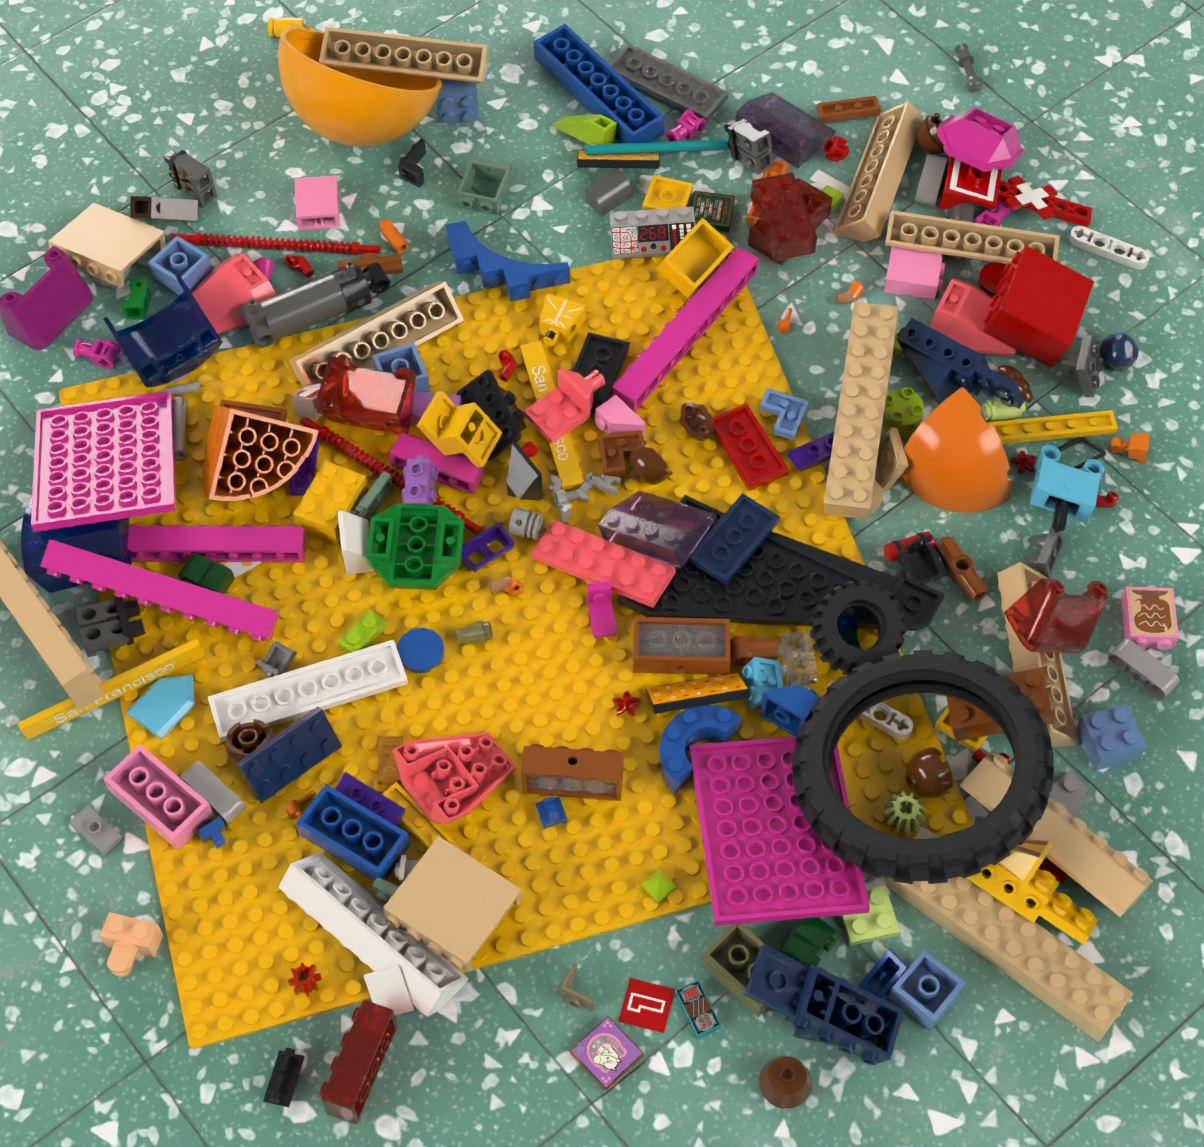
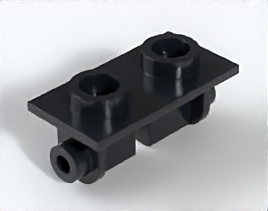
M285 1048V1051L279 1050L263 1102L289 1108L305 1056L295 1054L296 1051L291 1048Z

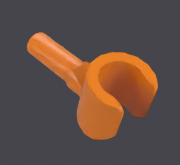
M792 308L787 309L784 320H778V333L790 332Z
M314 790L297 801L294 799L287 803L286 812L290 819H296L302 814L300 807L316 795Z

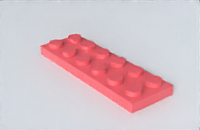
M555 519L531 553L532 559L588 582L610 581L613 592L654 608L676 573L675 567Z

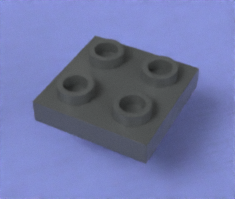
M1083 335L1080 351L1063 354L1064 360L1061 361L1063 367H1070L1068 368L1069 374L1066 375L1067 380L1080 382L1085 398L1094 397L1096 388H1099V372L1103 370V359L1099 357L1098 344H1095L1093 336Z

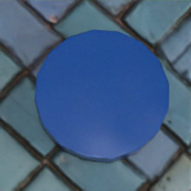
M415 628L407 631L400 638L397 644V651L406 670L414 673H427L435 666L437 667L441 664L444 658V643L435 631L427 628Z

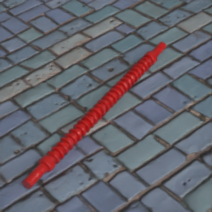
M194 232L193 234L172 233L171 236L172 240L178 236L188 243H193V245L197 246L203 243L204 246L215 244L216 247L221 244L222 247L224 245H227V247L233 245L234 248L238 245L239 248H242V246L248 248L250 246L251 249L256 246L257 249H260V247L266 249L268 247L271 250L273 247L275 250L278 248L284 250L286 248L287 251L298 249L299 252L304 249L305 252L316 250L317 253L320 250L323 253L325 251H328V253L334 251L335 254L339 251L340 254L346 252L347 255L349 252L352 255H359L360 253L381 254V246L362 245L359 242H352L350 244L349 241L346 244L343 241L332 243L331 240L328 243L325 240L314 242L313 239L309 242L307 239L302 241L301 238L298 241L293 238L291 241L290 238L284 240L283 237L278 240V237L266 239L265 236L263 239L260 236H257V238L251 236L249 238L248 235L243 238L242 235H239V237L233 235L231 237L228 234L226 237L224 234L221 236L215 234L213 236L212 233L209 235L204 233L202 235L200 232Z
M301 418L300 424L307 428L319 430V439L325 440L331 446H335V449H340V452H345L346 456L350 455L351 459L355 458L356 462L360 461L361 465L365 464V468L375 471L376 475H381L383 471L389 473L392 483H395V487H400V490L405 488V479L399 472H395L393 468L390 469L388 465L385 466L379 459H375L374 456L365 453L363 449L360 450L358 446L355 447L353 443L350 444L348 440L340 437L339 434H335L334 431H330L325 425L320 426L309 418ZM439 497L433 502V505H444L457 517L464 520L466 529L476 535L481 533L482 527L466 518L465 514L460 510L456 511L455 507L451 508L450 504L441 501Z

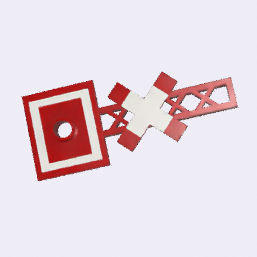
M950 156L949 166L943 179L938 206L940 210L965 202H972L995 209L998 200L1006 203L1012 211L1024 208L1037 212L1043 220L1054 217L1087 228L1091 222L1092 208L1055 197L1058 193L1051 185L1032 190L1019 175L1009 178V183L1001 181L1002 169L992 168L991 171L983 172Z

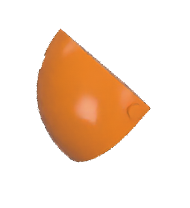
M964 387L949 396L926 417L903 449L909 466L898 480L918 497L938 508L962 513L986 511L1008 501L1012 492V480L1007 476L1010 466L1000 438L992 423L985 422L979 413L982 408Z
M215 406L203 461L202 483L205 496L208 499L219 501H239L255 498L278 488L299 470L300 465L309 456L319 430L232 408Z

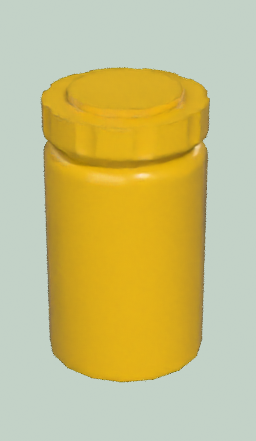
M269 17V37L280 38L282 30L290 27L291 22L305 28L304 19H274V17Z

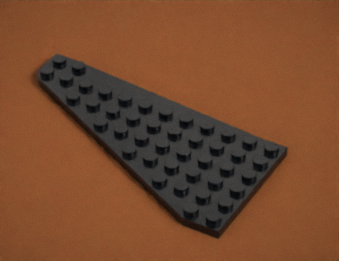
M684 495L646 554L648 557L675 567V575L654 608L622 595L618 597V604L645 617L730 619V623L811 626L810 622L811 617L815 613L814 610L827 593L838 585L842 586L845 582L853 581L856 584L861 580L866 581L869 586L872 583L880 585L878 590L882 592L887 589L891 593L889 598L892 601L897 599L899 602L898 611L904 612L905 619L902 621V624L906 625V630L917 631L931 623L945 594L902 576L900 578L773 531L765 538L732 579L724 585L690 563L688 555L725 513ZM845 609L837 619V627L877 629L874 619L861 609Z

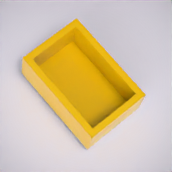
M702 218L665 257L656 270L688 298L734 246Z
M324 461L293 513L295 524L299 527H304L307 533L338 544L340 541L338 511L350 513L351 510L356 509L360 498L368 492L366 476Z

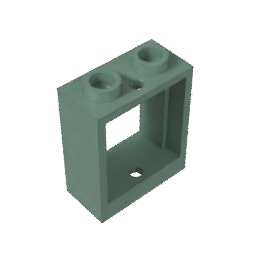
M472 156L457 191L458 207L498 215L512 181V165ZM475 177L501 183L495 198L469 193Z

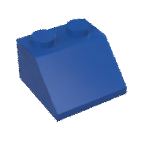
M801 685L766 690L763 693L760 716L796 737L801 723L806 722L810 717L809 710L820 696L814 690Z

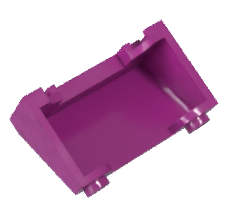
M54 245L44 255L45 264L51 268L24 295L10 291L0 297V316L8 335L34 350H43L48 347L93 301L91 290L67 255Z

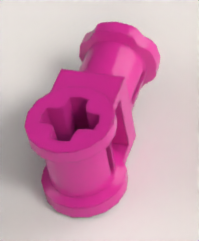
M688 109L677 120V126L673 130L671 129L666 132V138L669 142L682 141L685 137L691 139L703 132L707 122L703 118H698L691 109Z
M998 201L995 209L985 210L973 223L1000 227L1001 220L1009 215L1010 210L1005 203Z
M79 338L74 344L73 354L77 358L81 356L90 358L92 364L99 365L102 368L112 369L114 359L121 352V347L111 340L102 341L96 339L93 344Z

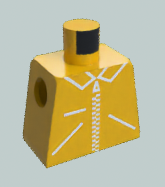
M547 293L539 321L540 333L545 335L543 342L549 346H554L557 340L569 342L586 319V305Z

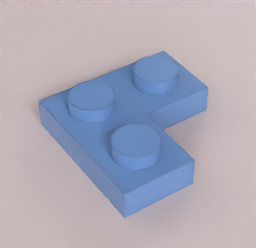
M767 388L759 410L779 416L774 426L773 434L795 440L809 407V401Z

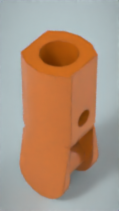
M389 219L380 221L381 233L398 254L406 252L409 249L408 242Z

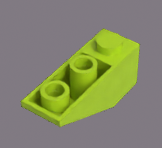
M601 114L564 116L554 123L553 127L587 144H614L617 122Z

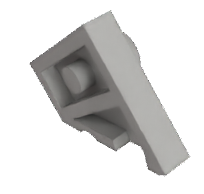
M1069 771L1052 785L1049 797L1053 801L1064 805L1067 812L1077 818L1088 787L1072 771Z

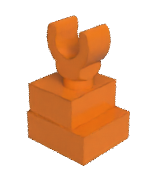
M1131 433L1130 443L1113 437L1110 453L1119 454L1129 451V459H1137V463L1146 464L1150 434Z

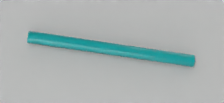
M726 140L585 145L586 155L727 150Z

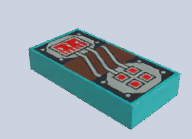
M699 980L675 990L678 1001L697 1039L721 1029V1024Z

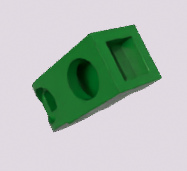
M138 277L129 283V299L122 300L121 309L124 319L146 320L151 292L148 288L147 280Z

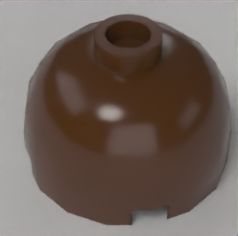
M643 439L630 454L629 463L633 469L630 471V474L638 483L642 480L649 485L660 484L668 479L673 472L670 470L666 472L665 469L668 468V465L652 447H645L647 442Z
M929 747L915 753L907 765L905 780L908 787L924 798H937L949 794L948 789L953 786L949 764L947 761L942 763L939 758L942 753L935 747Z

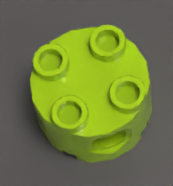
M904 387L903 389H894L887 392L882 427L884 435L890 428H898L901 440L910 439L921 424L924 404L912 388Z

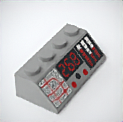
M694 207L610 213L613 259L668 255L695 226Z

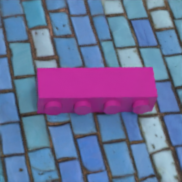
M401 432L390 452L392 466L402 470L407 465V459H415V456L419 455L427 456L438 468L436 482L473 495L485 475L484 466L477 468L466 455L459 453L444 456L432 442L419 439L412 434L408 435Z

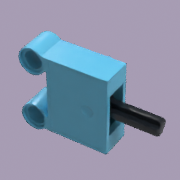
M1045 445L1042 447L1034 463L1036 474L1030 504L1054 512L1051 527L1054 528L1055 532L1065 530L1067 516L1087 523L1095 509L1099 481L1105 470L1104 465L1098 460L1089 459L1086 461L1083 469L1079 470L1058 463L1061 457L1059 449L1052 445Z

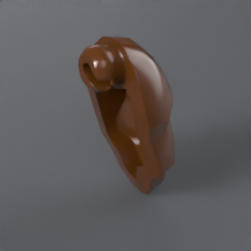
M1005 364L995 370L996 373L1018 384L1024 401L1028 403L1032 401L1033 395L1030 385L1023 378V374L1019 370Z
M690 401L685 402L681 406L679 422L685 428L686 433L699 441L709 439L714 433V421L707 408L703 404H696Z

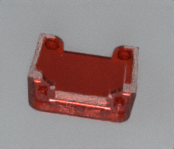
M338 355V357L329 356L314 406L325 418L336 423L400 435L401 432L408 434L411 426L416 375L413 373V370L406 367H400L393 374L357 367L351 362L349 357Z
M1042 578L1011 605L1004 614L1018 639L1027 650L1031 652L1079 653L1087 646L1107 602L1108 589L1101 581H1091L1087 585V591L1082 595H1067L1060 581Z

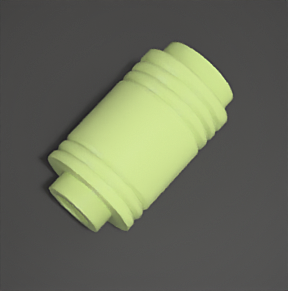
M999 398L987 400L982 404L983 417L990 422L1021 418L1026 410L1025 402L1018 409L1014 406L1008 407L1004 405Z

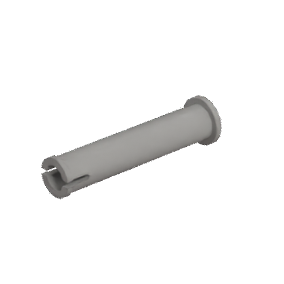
M182 397L173 399L174 460L178 461L184 460L188 456L186 451L188 401L186 398H183L182 403Z

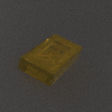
M378 736V785L394 784L395 782L402 784L393 750L403 745V736Z

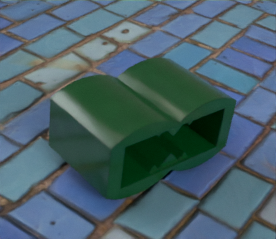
M196 553L191 554L178 573L180 581L222 594L226 593L235 579L231 569L220 563L212 562Z
M819 917L805 918L781 948L780 953L808 967L818 966L821 961L819 956L824 950L829 952L837 940L834 938L836 930Z

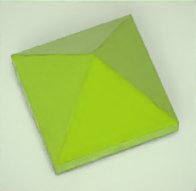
M661 869L641 883V886L657 903L677 888Z

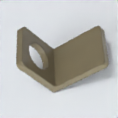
M573 963L560 988L561 997L567 999V1003L575 1008L583 1007L592 1011L594 1000L570 989L577 974V964Z

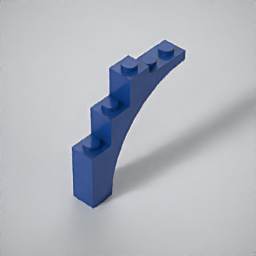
M466 221L445 225L447 240L457 274L479 271L483 288L505 284L510 302L530 298V291L570 283L568 262L532 264L515 261L489 250L479 242L471 232Z

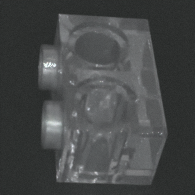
M810 631L781 633L780 643H777L778 657H782L783 664L780 665L782 678H786L787 686L815 684L818 669ZM789 647H797L798 650H792ZM798 667L803 669V671H796L793 668Z

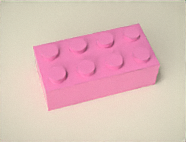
M141 745L137 746L103 778L108 790L176 850L183 847L214 816L210 804Z

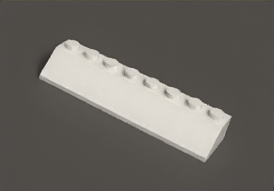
M321 852L290 864L279 885V888L286 896L295 901L304 909L306 914L318 921L326 931L334 935L344 947L349 948L359 957L361 962L367 964L375 972L399 966L412 1004L417 1011L426 1017L441 1010L468 981L469 978L453 967L442 955L437 956L427 948V944L421 940L419 942L412 940L403 928L391 926L385 920L384 906Z

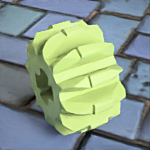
M903 790L900 796L893 794L890 798L891 801H886L884 807L886 810L883 816L889 819L887 822L888 827L896 826V833L900 829H904L906 835L910 833L911 829L916 832L919 830L920 825L925 822L926 818L924 815L927 809L922 806V798L914 799V792L910 796H906Z

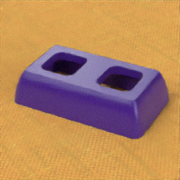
M495 524L463 544L462 559L472 572H477L512 550L515 542L500 524ZM494 540H499L504 546L497 553H493L487 546ZM478 551L485 560L474 565L468 557Z

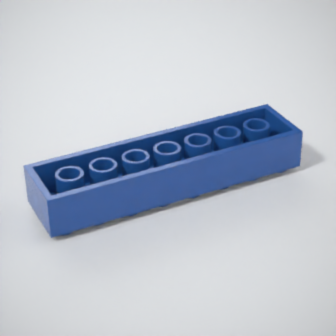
M566 24L533 41L534 59L592 115L601 114L617 122L615 137L622 143L652 142L664 134L665 117Z

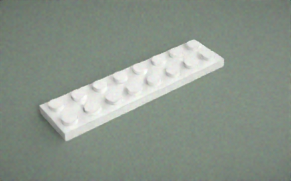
M390 640L208 696L220 741L223 742L227 740L229 729L238 722L242 725L257 719L271 727L303 717L318 706L322 710H326L406 685L408 680L395 642Z

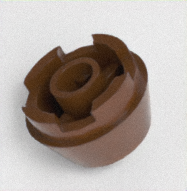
M939 113L927 116L916 130L918 143L928 154L934 155L945 152L943 149L944 144L936 133L939 125L943 122L940 119L941 114Z
M253 719V722L242 725L238 722L227 733L226 752L234 761L239 762L272 739L274 734L267 724L261 720Z
M779 1056L771 1059L764 1065L759 1076V1086L765 1099L773 1106L782 1109L794 1108L801 1105L809 1097L812 1090V1077L808 1068L800 1060L790 1056Z

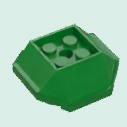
M397 503L381 514L378 513L371 517L366 553L367 563L388 588L436 590L461 566L465 528L464 520L457 517L444 505Z

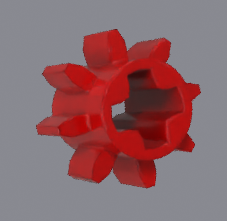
M837 136L829 138L824 144V152L827 153L825 158L837 163L839 160L845 159L849 153V147L845 145L847 140Z
M301 962L300 967L291 969L294 978L288 979V983L290 986H295V995L302 992L309 997L310 992L319 990L316 981L322 980L320 973H315L316 967L314 964L308 967Z

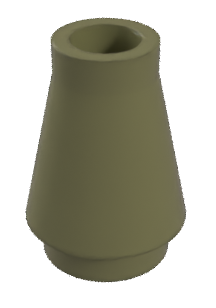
M481 620L462 629H457L458 642L488 643V640H493L490 621L484 622V620Z

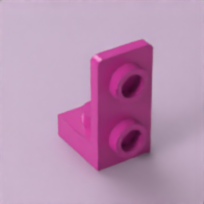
M610 581L587 584V602L594 638L617 635L611 601L612 589Z

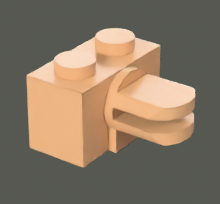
M109 912L100 934L105 946L112 948L107 960L109 970L115 976L124 977L129 975L139 955L155 958L163 937L159 925Z

